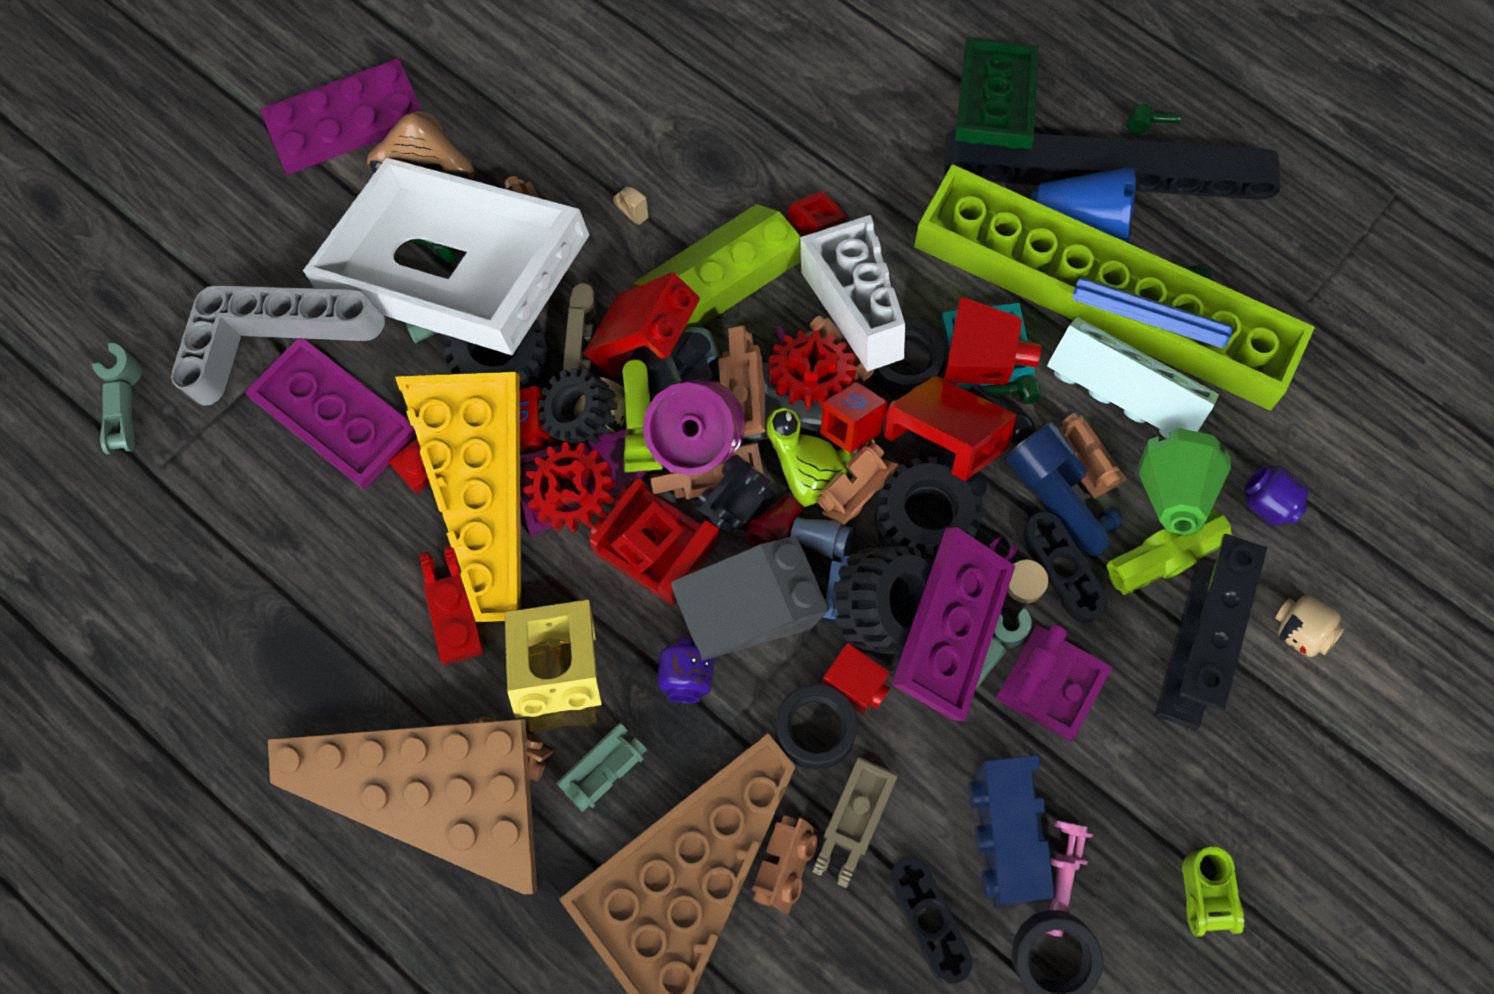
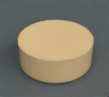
M1020 560L1014 563L1015 569L1007 593L1011 598L1021 603L1037 601L1044 594L1048 586V575L1045 569L1039 563L1032 560Z

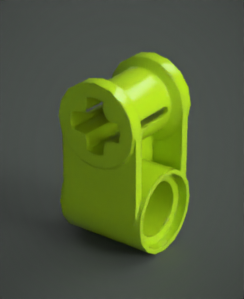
M1212 846L1190 852L1182 863V872L1187 897V919L1192 934L1195 937H1200L1205 934V931L1230 930L1232 934H1241L1244 928V913L1238 895L1235 865L1232 857L1225 850ZM1203 857L1211 859L1216 867V874L1211 881L1201 873L1200 862ZM1210 912H1220L1221 916L1210 917L1208 914Z

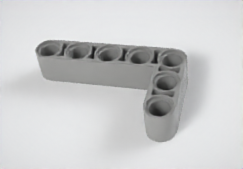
M209 286L203 289L194 300L172 370L171 379L177 388L198 404L204 406L211 405L217 402L225 391L241 336L367 341L372 340L382 332L385 326V318L377 307L361 291Z

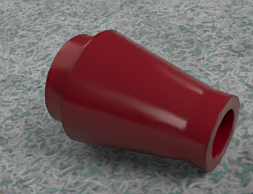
M784 495L780 501L749 522V529L745 533L748 542L753 547L764 543L786 538L796 517L803 511L800 503L795 498Z

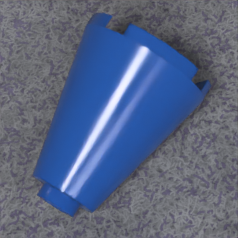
M1124 167L1040 183L1039 190L1031 192V200L1130 243L1132 228H1129L1134 210L1136 167Z

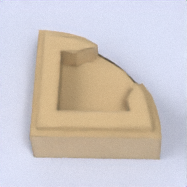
M625 187L614 196V204L635 224L640 225L648 218L646 197L634 188Z

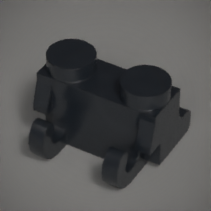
M734 455L724 464L722 469L724 477L716 488L710 487L706 489L697 501L699 509L715 525L729 533L734 528L745 532L749 528L747 521L765 498L770 500L775 494L767 487L771 482L768 478L739 455Z

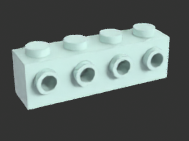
M1076 317L1069 325L1047 367L1055 370L1054 374L1060 380L1069 384H1075L1076 382L1089 389V394L1096 400L1103 403L1112 402L1123 408L1125 415L1139 423H1145L1146 421L1159 428L1160 434L1166 439L1169 438V432L1179 428L1198 432L1219 395L1079 317Z

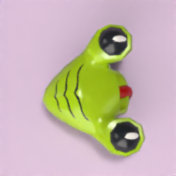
M785 407L773 410L766 420L767 436L777 452L789 488L795 499L804 507L816 504L817 500L821 497L819 492L839 472L844 473L848 477L851 473L847 469L846 464L863 446L869 447L872 443H875L872 439L852 453L847 452L843 448L835 450L828 441L813 437L810 433L799 434L800 420L796 412Z

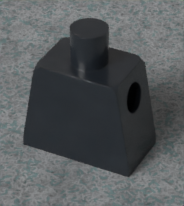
M682 332L670 356L667 358H659L649 347L644 346L629 359V361L640 360L646 365L650 404L657 394L670 385L699 378L713 381V374L705 358V355L711 349V344L708 338L701 333Z

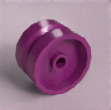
M699 378L670 385L657 394L646 410L643 431L646 446L658 463L671 472L689 476L706 473L732 457L742 443L746 423L743 408L731 390L717 381ZM691 420L698 424L699 429L697 433L693 431L695 425L690 424Z

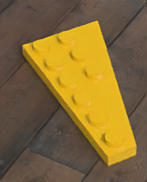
M516 372L395 377L408 408L406 412L410 424L414 427L420 444V454L439 511L442 512L448 529L447 536L451 548L455 550L462 571L460 575L476 622L505 621V612L521 610L520 375Z

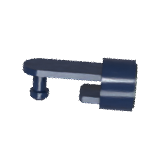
M1046 423L1011 450L1004 460L1026 488H1032L1050 512L1061 520L1077 546L1089 555L1098 556L1109 546L1107 532L1115 531L1121 526V517L1117 511L1106 508L1099 514V518L1096 519L1071 487L1086 477L1087 469L1075 456L1077 451L1055 423Z

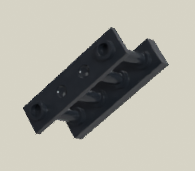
M1225 533L1222 536L1215 564L1200 560L1196 564L1154 716L1197 730L1201 725L1206 705L1221 711L1225 710L1268 547Z

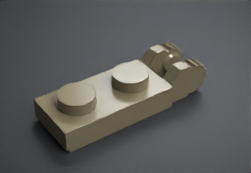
M584 282L583 284L578 283V285H575L570 296L563 370L571 373V368H578L591 374L590 359H585L586 355L583 352L594 335V325L591 323L596 320L597 305L596 301H594V289L588 283L584 284Z
M858 757L823 837L826 841L813 868V873L821 876L826 871L831 860L830 854L836 844L851 851L847 862L843 864L837 883L847 888L860 856L863 857L865 855L898 774Z

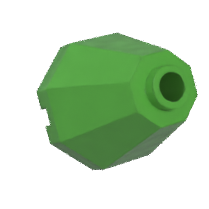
M1179 428L1169 432V438L1159 441V436L1149 439L1139 462V476L1159 521L1168 532L1188 535L1202 530L1231 469V456L1226 450L1224 453L1221 451L1220 442L1214 435Z

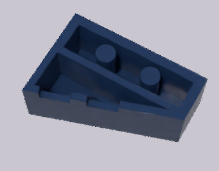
M1039 755L985 761L973 775L974 781L968 782L970 805L972 808H978L980 825L975 826L976 845L979 853L985 852L988 869L982 871L983 890L986 898L992 897L994 908L1043 903L1054 898L1048 840L1043 838L1039 813L1045 812L1044 798L1036 797L1032 770L1040 769Z

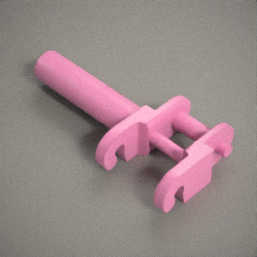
M1055 820L1054 826L1060 827L1061 831L1068 833L1069 839L1066 855L1058 854L1056 858H1050L1051 865L1056 866L1057 871L1053 887L1054 898L1051 899L1049 910L1067 912L1075 870H1079L1080 864L1087 865L1088 861L1082 859L1086 837H1093V834L1087 832L1086 826ZM1061 930L1046 932L1054 936H1063V931Z

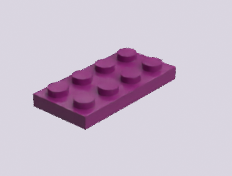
M399 58L263 107L260 111L286 174L289 175L385 139L401 118L413 112H422V109Z
M298 338L245 391L253 402L364 491L389 465L388 461L402 451L416 437L415 429L411 426L409 420L304 338Z
M958 527L946 528L892 685L953 721H965L1015 565Z

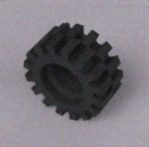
M571 368V373L567 370L559 372L561 380L553 377L549 381L553 385L551 390L544 387L542 394L547 396L546 400H539L538 407L544 410V412L538 413V419L544 422L541 427L549 433L548 435L562 442H568L572 447H577L579 443H584L586 447H589V441L594 444L601 441L598 433L607 435L610 431L605 426L607 421L614 423L616 416L610 414V410H617V402L611 400L616 397L614 391L609 388L610 385L585 370L581 371L578 368ZM585 395L583 411L574 421L570 422V411L573 404L579 397Z

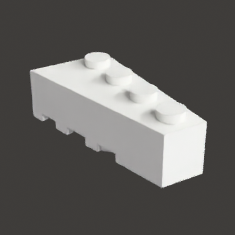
M871 215L800 237L801 273L865 369L870 371L904 359L905 322L895 290L890 284L889 271L881 255V246L878 236H875L874 223Z

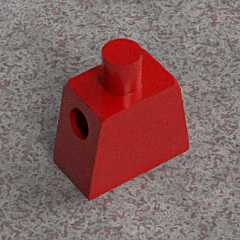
M960 297L944 380L951 383L1008 384L1015 364L1037 368L1042 344L1019 340L1022 324L1020 317Z

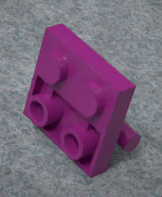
M1036 625L995 699L1071 743L1113 667L1065 641L1064 639L1068 632L1062 627L1052 625L1048 631Z

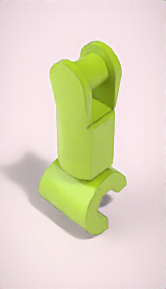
M630 360L623 367L628 433L625 435L624 473L663 470V466L655 460L647 448L643 431L646 410L650 405L647 368L640 360Z

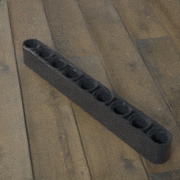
M956 130L947 133L945 136L944 173L947 174L953 164L991 182L1040 185V183L1124 167H1136L1135 192L1263 200L1276 196L1281 189L1279 155L1270 149L1034 134L1032 149L955 141Z

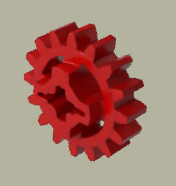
M802 330L798 331V336L795 340L786 335L783 338V346L775 344L773 356H769L770 385H777L776 394L778 396L788 393L790 395L789 403L792 405L800 399L804 401L806 409L811 407L812 402L817 401L823 408L824 401L851 386L852 382H854L856 374L854 353H846L847 344L845 342L835 345V335L830 334L825 339L820 338L819 330H814L812 337H806Z
M563 442L562 452L559 453L551 446L548 447L547 454L549 458L543 460L542 458L535 457L534 459L539 467L537 472H526V476L533 482V485L524 487V493L528 497L533 498L527 504L533 512H539L537 519L544 525L551 521V527L558 532L561 531L565 523L572 533L577 532L578 523L582 521L588 528L593 527L591 517L596 514L604 518L606 514L601 508L602 504L613 503L614 501L613 497L606 492L607 489L616 487V482L612 477L607 476L612 471L611 467L607 462H601L602 456L596 449L588 454V448L584 443H579L576 450L573 451L568 442ZM548 480L549 490L545 494V486ZM560 480L567 484L576 485L575 488L581 494L578 495L573 490L570 492L568 489H564ZM595 480L594 493L591 495L590 484ZM580 508L575 511L567 512L569 509Z

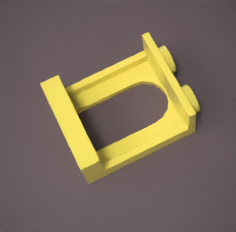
M589 600L505 612L507 692L515 718L535 717L546 713L580 710L586 707L602 705L596 674L594 640H596L595 626ZM571 643V666L560 677L541 679L535 677L530 672L529 650Z

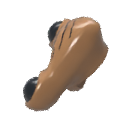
M417 111L401 118L385 139L372 149L367 158V165L373 173L378 170L386 158L398 161L404 159L420 165L440 164L443 173L473 181L475 177V170L471 162L447 139L443 133L442 126L435 117L426 112Z

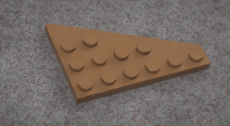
M525 719L268 740L270 784L519 893L527 895L537 892Z
M769 733L559 899L628 994H694L795 771L794 764Z

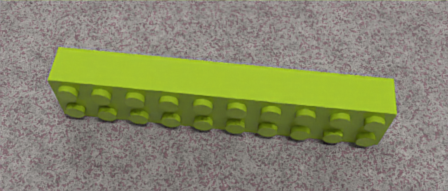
M953 164L918 225L914 244L915 248L1073 321L1076 317H1079L1149 356L1269 411L1286 393L1315 328L1306 322ZM1080 278H1085L1232 326L1230 340L1225 347L1221 348L1075 301L1073 299V292L1076 283Z

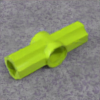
M1213 510L1209 513L1200 531L1181 535L1168 532L1165 528L1146 539L1143 545L1109 561L1106 565L1109 578L1116 590L1121 591L1125 596L1161 577L1164 579L1174 577L1193 566L1197 559L1218 550L1222 536L1225 533L1232 535L1231 525L1224 515Z

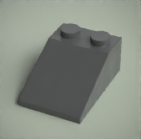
M797 535L758 545L674 580L670 584L702 660L810 630L829 611Z

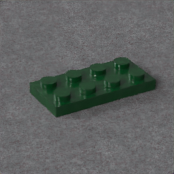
M966 37L955 141L1032 149L1035 127L1039 45Z

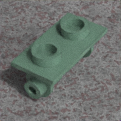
M619 723L556 784L581 812L588 806L593 809L595 807L594 803L613 786L612 783L617 778L620 779L638 761L641 763L644 760L642 755L647 749Z

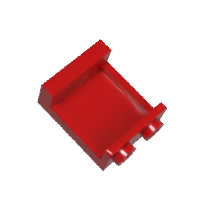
M674 272L617 294L583 353L611 378L622 373L624 365L630 359L635 348L647 346L659 358H667L670 356L697 307L700 297Z
M935 375L921 385L915 386L912 391L900 399L894 400L888 406L885 413L887 424L884 437L893 441L907 430H911L956 453L952 475L966 481L1009 448L1017 414Z
M637 477L631 486L625 485L618 492L613 503L615 507L608 517L599 518L592 527L589 534L592 552L653 594L674 606L677 599L670 584L674 580L700 570L720 542L719 528L706 520L702 525L648 491L645 487V482ZM655 501L659 506L668 508L676 516L677 523L684 530L654 564L639 573L610 544L648 505ZM643 532L651 540L649 534Z

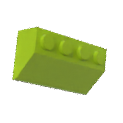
M756 204L635 281L633 287L635 288L674 272L700 297V301L683 332L691 327L700 328L801 262V236L780 211Z

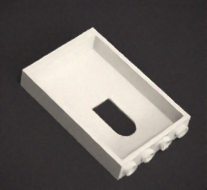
M386 158L303 271L315 289L361 291L384 316L513 355L589 237V233L578 208ZM411 239H423L467 252L449 279L408 268L394 261V254L397 248Z

